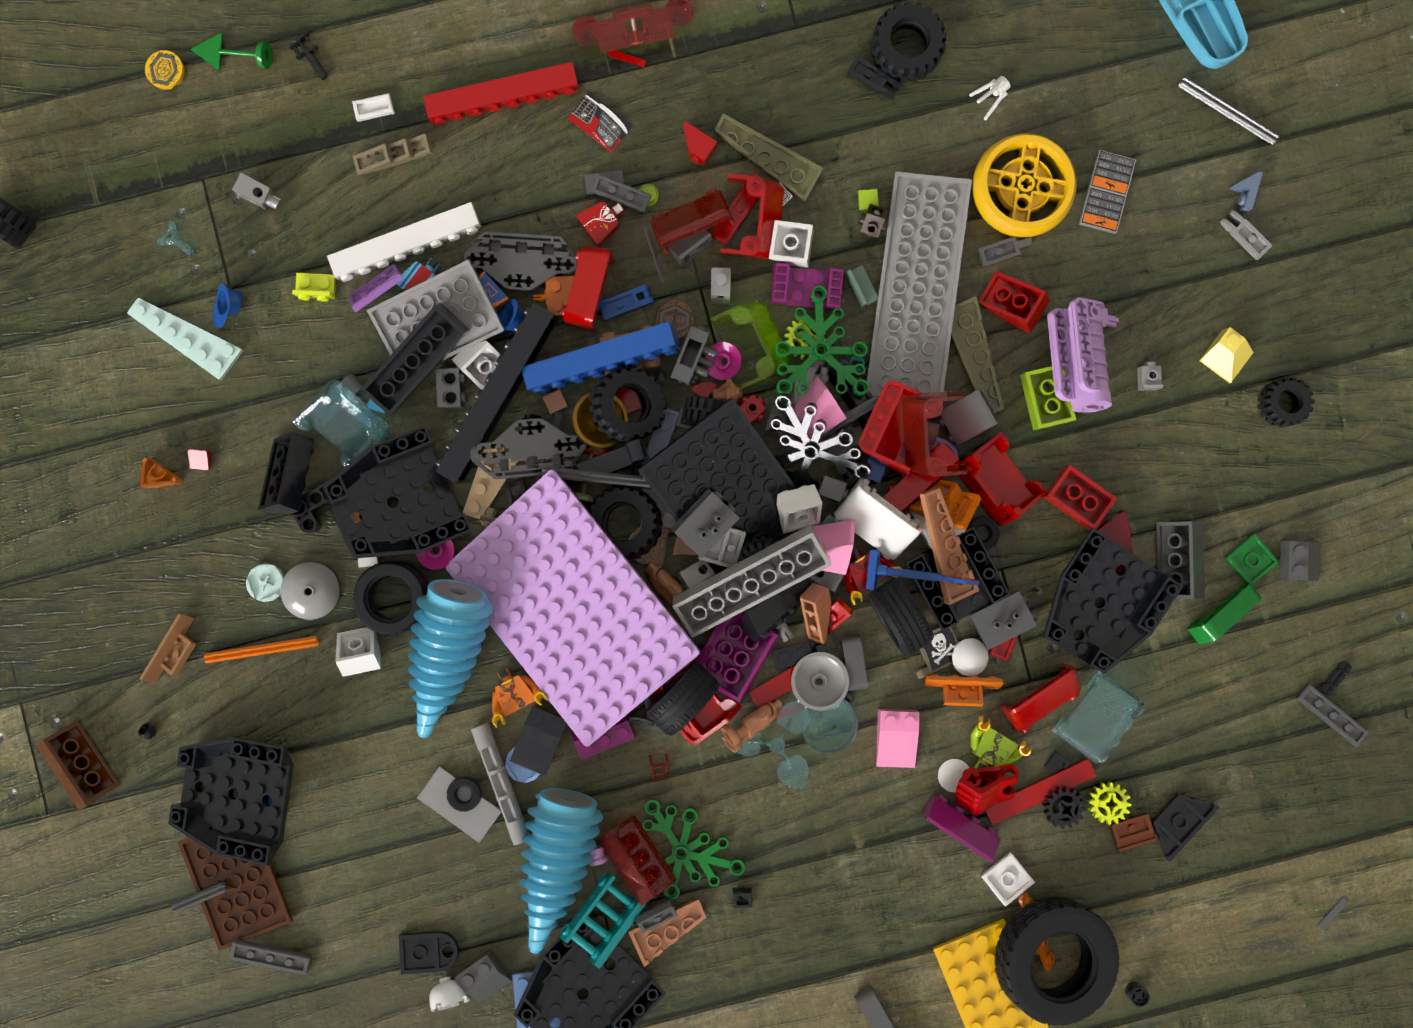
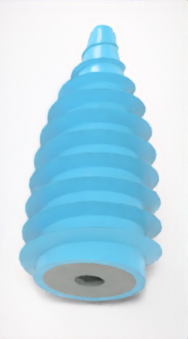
M449 579L434 580L427 586V595L416 599V603L421 609L416 610L413 614L418 622L411 626V630L416 636L409 640V644L415 650L408 653V658L414 664L408 666L407 671L415 677L408 684L416 691V694L412 695V699L417 703V709H415L417 713L418 736L422 738H428L432 734L435 725L439 722V717L447 711L448 705L456 701V694L464 690V682L471 677V669L477 663L476 656L481 652L482 646L480 643L486 637L484 630L490 623L488 616L493 612V606L487 599L486 593L480 588L462 581Z
M560 788L541 790L540 793L535 795L538 799L537 806L527 809L528 813L535 817V819L525 823V827L532 831V834L523 837V841L530 848L522 850L521 855L529 860V863L521 864L520 870L527 874L528 877L521 879L519 883L528 890V893L522 894L520 897L528 903V909L524 910V913L528 915L529 925H527L529 928L528 947L530 952L534 954H540L544 950L552 929L558 926L557 919L564 917L568 912L566 907L576 901L574 893L581 890V879L588 873L585 866L592 861V856L589 852L596 847V842L593 838L600 833L597 824L603 820V814L597 809V801L580 792Z

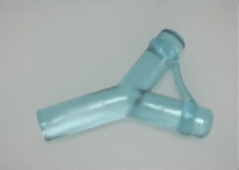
M175 222L168 223L169 228L161 238H157V244L176 245L192 257L195 254V250L180 240ZM171 232L172 238H165Z

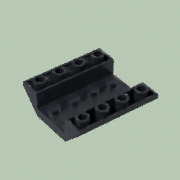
M974 527L967 529L956 537L960 539L961 544L959 545L962 553H965L967 557L966 563L969 570H972L975 579L980 580V584L977 585L979 588L978 592L948 605L944 602L940 581L914 579L941 631L956 625L962 618L988 604H994L1010 595ZM930 548L905 563L909 570L938 574L933 550Z

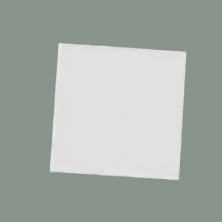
M1010 851L980 875L1005 907L1035 883Z

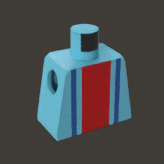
M430 258L425 267L416 261L402 274L403 280L398 282L397 285L406 291L436 276L434 273L440 264L433 258Z

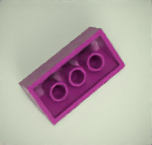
M932 793L920 812L928 822L992 863L1001 840L996 835L998 832L990 826L985 828L980 825L982 821L975 816H966L964 814L965 810L955 804L953 807L948 804L949 800L943 795L939 794L937 797Z

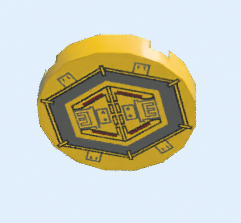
M160 50L148 58L145 64V74L155 87L162 90H170L182 82L185 75V67L175 53L168 50Z

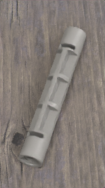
M486 722L470 730L495 792L513 845H518L524 842L523 837L530 834V832L525 827L526 821L517 802L489 722Z

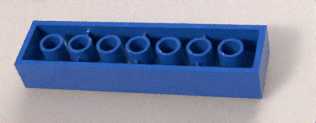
M668 321L526 365L522 370L527 390L541 395L549 393L550 389L557 387V389L568 387V383L575 382V384L582 383L590 376H593V378L604 376L606 371L611 370L612 372L626 365H629V367L640 365V361L645 359L648 361L659 359L658 355L666 354V356L676 354L677 350L681 349L676 327Z

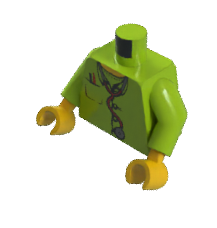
M982 716L979 717L978 724L970 734L972 753L980 757L974 767L976 769L988 767L990 764L994 767L1011 764L1022 756L1030 755L1032 747L1024 748L1026 741H1022L1019 748L1018 744L990 728V719L987 723H983Z

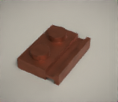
M1146 812L1126 818L1125 820H1119L1118 824L1113 822L1110 825L1119 852L1156 841L1149 815Z

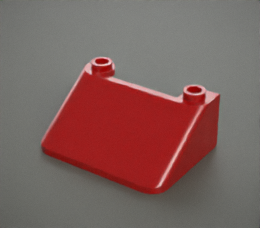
M888 381L884 385L859 439L860 449L894 471L908 476L911 471V463L906 457L900 455L917 417L920 416L924 419L934 417L942 401L900 382Z
M699 655L695 657L691 662H689L686 666H688L690 663L694 661L696 662ZM685 667L653 692L650 697L654 700ZM715 693L704 708L679 732L689 743L698 744L728 723L742 706L730 697L722 701Z
M1063 663L1059 664L1058 666L1062 672L1010 708L1003 704L999 705V708L1016 732H1028L1032 728L1031 725L1066 701L1075 700L1080 696L1081 687L1077 672L1073 666Z

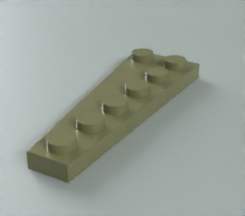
M724 113L714 129V133L777 182L781 183L800 200L806 202L823 171V167Z
M975 296L955 305L951 339L973 390L976 391L981 388L991 408L996 413L1003 410L1004 406L996 381V373L986 340L987 337L982 323L978 300Z

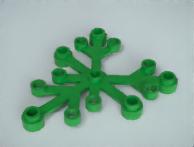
M815 286L811 291V299L815 302V321L806 314L805 309L802 307L794 311V318L802 320L816 334V340L807 333L805 327L798 326L794 331L795 337L803 339L809 346H790L788 342L781 341L775 347V354L779 358H786L788 355H810L802 365L781 363L777 367V374L779 376H785L787 373L793 374L788 379L780 380L776 385V391L778 394H790L793 388L792 385L799 379L796 391L799 395H805L809 390L806 371L816 360H825L836 370L837 385L835 386V393L837 395H843L847 391L846 380L852 386L855 395L864 396L869 390L868 382L863 379L857 380L852 374L858 377L862 376L865 373V366L863 364L841 365L832 355H852L854 358L861 359L867 353V346L863 342H856L852 347H830L837 339H841L844 336L845 330L841 326L835 327L832 334L824 341V333L836 321L842 319L844 311L841 308H835L831 316L825 322L823 321V301L827 296V290L823 286ZM815 293H819L821 298H817ZM797 312H802L803 316H798ZM835 312H839L841 316L837 317ZM797 330H802L804 334L799 335ZM835 331H841L842 335H837ZM780 348H783L785 350L784 354H781L779 352ZM817 349H822L823 354H819ZM855 349H860L861 354H857ZM780 367H784L786 372L782 373ZM856 368H861L862 373H858L856 371ZM785 386L787 391H781L780 387ZM804 386L806 391L802 392L799 387ZM838 386H842L844 391H839ZM857 386H861L863 391L859 392Z
M651 798L646 801L645 811L649 815H654L658 823L647 818L643 821V829L645 831L653 830L665 833L673 849L671 855L658 863L645 860L642 856L635 857L634 866L637 869L646 868V870L640 874L633 873L629 875L627 886L630 890L636 891L640 889L642 881L652 876L648 882V889L651 892H656L659 889L658 881L661 870L675 862L670 883L665 886L664 894L670 900L676 899L680 893V888L677 884L682 863L690 874L689 877L692 882H698L701 879V872L695 869L690 859L698 861L708 878L709 885L712 887L718 886L720 878L717 874H714L709 864L728 868L734 875H741L744 872L745 864L739 858L731 861L710 856L720 849L728 847L729 841L725 836L719 837L716 843L700 853L693 852L697 847L702 844H708L710 841V835L707 832H701L698 838L687 844L691 826L698 818V813L694 808L688 807L682 813L684 826L679 842L671 830L673 818L677 813V807L674 804H669L666 807V818H664L660 812V803L657 799ZM650 803H655V804H656V808H655V809H651V808L649 807V804H650ZM670 807L675 809V812L672 814L668 812ZM688 812H692L694 816L692 818H688L686 814ZM645 822H651L652 826L650 828L645 827ZM706 835L708 837L707 841H702L701 836ZM722 839L727 842L724 846L719 844V841ZM680 849L685 852L682 856L677 853ZM641 859L643 864L637 865L636 860ZM735 863H739L741 867L739 869H735L733 865ZM698 873L699 877L697 879L692 878V874ZM712 877H716L718 881L716 883H712L710 879ZM637 878L638 883L633 884L631 879ZM653 882L657 884V887L654 889L650 887V884ZM674 887L676 891L670 893L668 889Z

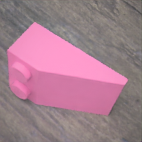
M878 708L876 766L915 768L919 735V712L917 710Z

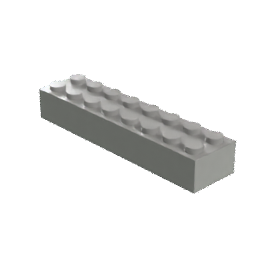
M810 524L674 596L672 607L693 638L832 565L831 558L813 526Z

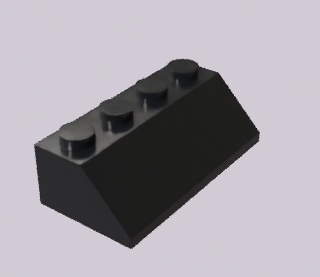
M292 432L273 440L258 511L286 515L299 511L302 506V494L306 487V475L310 468V456L313 453V439Z
M806 578L747 609L740 628L755 643L761 639L764 641L771 634L770 631L774 627L778 629L784 623V619L787 616L791 617L797 612V607L801 605L800 596L811 585L809 579Z

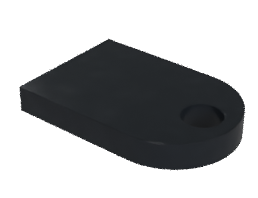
M444 931L399 934L401 974L442 972L449 969L455 963L459 954L456 939ZM444 947H452L454 953L450 956L446 955L443 950Z

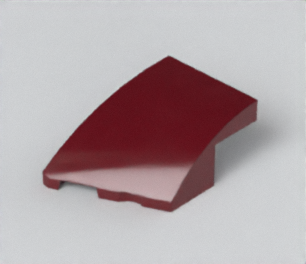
M1120 510L1117 512L1119 515L1111 521H1105L1096 530L1133 554L1125 512ZM1119 565L1116 568V573L1123 571V565Z

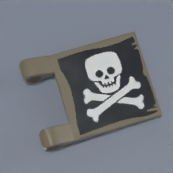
M940 627L932 630L934 634L932 642L920 648V653L927 667L915 671L917 678L922 679L933 672L953 664L952 654L954 646L958 641L951 627L944 631H941Z

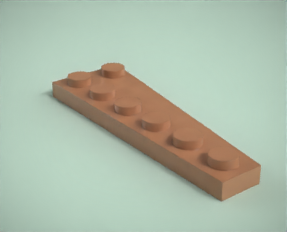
M934 487L920 493L938 574L975 579L972 570H969L967 566V557L960 548V539L956 537L953 530L954 524L949 516V511L940 488ZM940 581L944 602L948 605L979 591L977 585Z

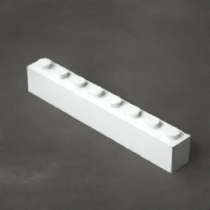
M470 202L330 254L327 258L334 277L339 281L345 282L353 279L354 275L370 273V269L376 267L384 268L389 265V262L394 260L399 262L405 260L408 255L421 254L425 251L424 249L429 247H440L445 241H456L460 239L461 235L475 234L482 226L476 210Z

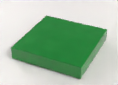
M1252 533L1224 557L1245 583L1250 582L1252 585L1280 563L1256 533Z

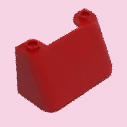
M1002 431L965 457L955 468L957 474L969 490L974 494L980 495L981 506L990 518L1000 526L1019 518L1048 493L1039 481L1031 480L1027 482L1005 453L1009 449L1010 444Z

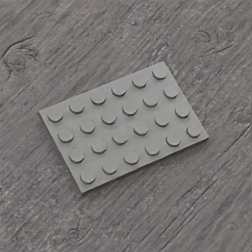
M470 259L367 310L390 356L438 303H442L470 329L443 360L505 330Z

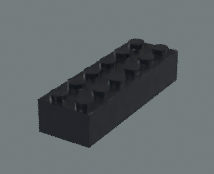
M442 303L436 304L360 390L385 413L391 416L404 404L470 329Z

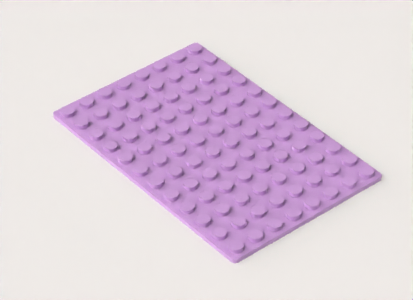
M549 470L446 566V570L454 580L474 585L486 593L487 599L493 606V612L488 616L489 625L586 747L595 742L700 654L697 646L555 470Z

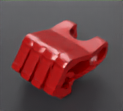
M1011 764L982 767L974 770V767L965 769L956 787L955 803L973 815H980L996 803L1011 800L1015 796L1016 789L1013 784L1018 781L1019 770ZM1007 772L1014 774L1013 776L1004 777V774ZM1003 789H1008V790H1010V792H1009V793H1005V792H1003Z

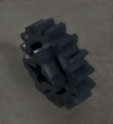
M1065 785L1063 790L1059 786L1056 787V792L1050 790L1051 796H1045L1047 803H1042L1047 808L1043 810V813L1047 816L1046 819L1052 822L1055 827L1059 824L1062 829H1064L1065 825L1072 828L1073 822L1079 824L1077 819H1083L1081 812L1086 811L1082 806L1085 804V801L1081 799L1082 795L1079 792L1076 793L1074 788L1069 790ZM1061 803L1065 805L1067 812L1062 808Z

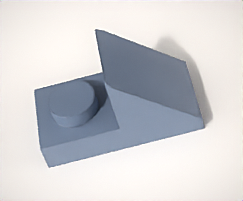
M1259 171L1229 188L1230 190L1242 193L1238 200V205H1240L1238 212L1247 213L1253 209L1263 172Z

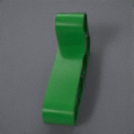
M1247 582L1235 590L1206 618H1201L1191 623L1187 630L1198 644L1214 642L1249 612L1262 597L1252 584Z

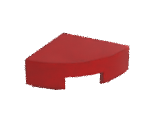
M702 382L694 385L691 391L698 396L710 397L717 385L711 382Z

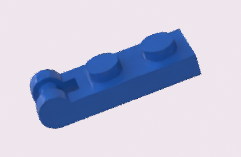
M645 284L600 301L599 306L605 321L655 303L653 296L649 293V285ZM642 294L644 299L638 301L636 295Z

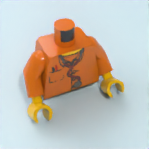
M507 667L498 672L502 683L496 686L493 692L492 711L494 717L492 718V723L496 728L498 727L497 722L499 720L505 725L506 721L503 715L506 717L534 701L542 705L540 702L541 698L544 697L548 701V697L540 690L531 677L521 673L512 677Z

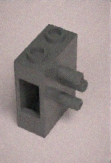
M696 325V328L691 326L671 374V381L689 388L695 373L704 377L708 376L709 370L698 365L711 368L713 361L702 356L706 354L715 358L717 351L707 347L709 333L706 332V328Z
M707 489L670 528L701 558L740 519L735 514L737 510L730 503L725 505L722 502L724 497L716 490L712 492Z
M1016 591L994 604H989L969 615L987 650L1037 626L1035 621L1038 619L1033 610L1029 611L1026 605L1029 602L1024 593L1021 594L1019 591Z

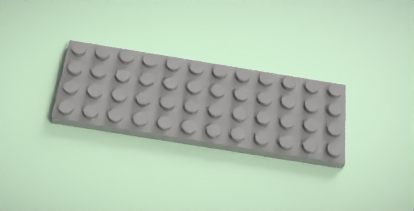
M895 172L867 376L869 391L873 397L876 395L880 396L884 385L888 381L894 380L942 401L972 179Z

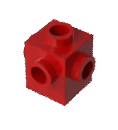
M747 395L739 402L741 405L739 408L750 423L754 420L758 422L765 416L763 412L766 410L764 407L766 403L760 396L755 397L752 395L749 398ZM753 406L755 411H750L749 407Z

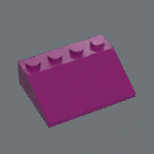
M742 613L715 627L696 660L718 680V690L739 703L744 701L780 638V635L770 631L771 634L764 641L761 639L755 643L740 628L744 617Z

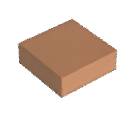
M560 389L543 397L550 415L568 407Z

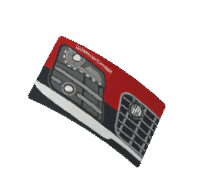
M590 93L584 96L567 118L610 153L632 127L616 112Z

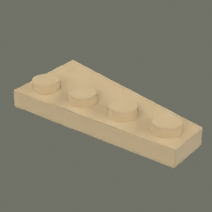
M504 448L484 449L483 453L504 451ZM508 458L509 469H511V466H516L518 462H511V458ZM487 464L484 466L493 471L492 469L498 467V464ZM478 467L463 513L480 519V515H484L487 507L490 508L508 478L493 479Z

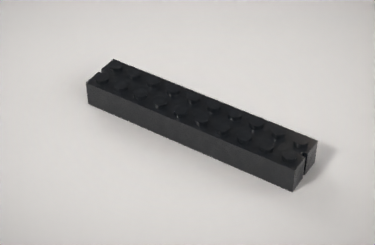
M536 303L526 308L523 322H519L515 327L514 332L516 334L513 339L507 341L504 347L506 351L503 356L497 358L494 364L496 368L493 373L490 372L487 375L484 389H480L476 394L475 400L477 401L473 407L470 406L466 411L465 416L467 418L464 423L458 425L455 431L457 433L456 437L448 442L445 448L447 450L444 457L441 456L436 463L437 469L435 472L454 483H463L475 464L471 459V447L475 443L487 442L524 380L522 374L524 366L534 363L559 320L553 313Z

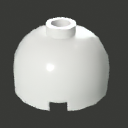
M451 977L439 979L440 983L432 988L429 996L432 1012L435 1011L436 1007L440 1011L458 1006L459 1002L463 1001V999L464 1003L470 1001L469 996L463 991L457 980H451Z

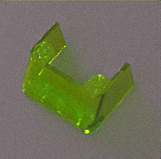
M754 301L738 305L710 318L711 326L729 318H732L733 322L738 325L751 322L764 349L766 357L761 358L756 363V372L759 377L742 384V392L777 376V367L781 363L791 365L789 355L786 358H779L775 354V347L782 339L763 302ZM780 348L779 352L781 354H784L785 350L783 348ZM780 367L782 373L786 372L784 367Z

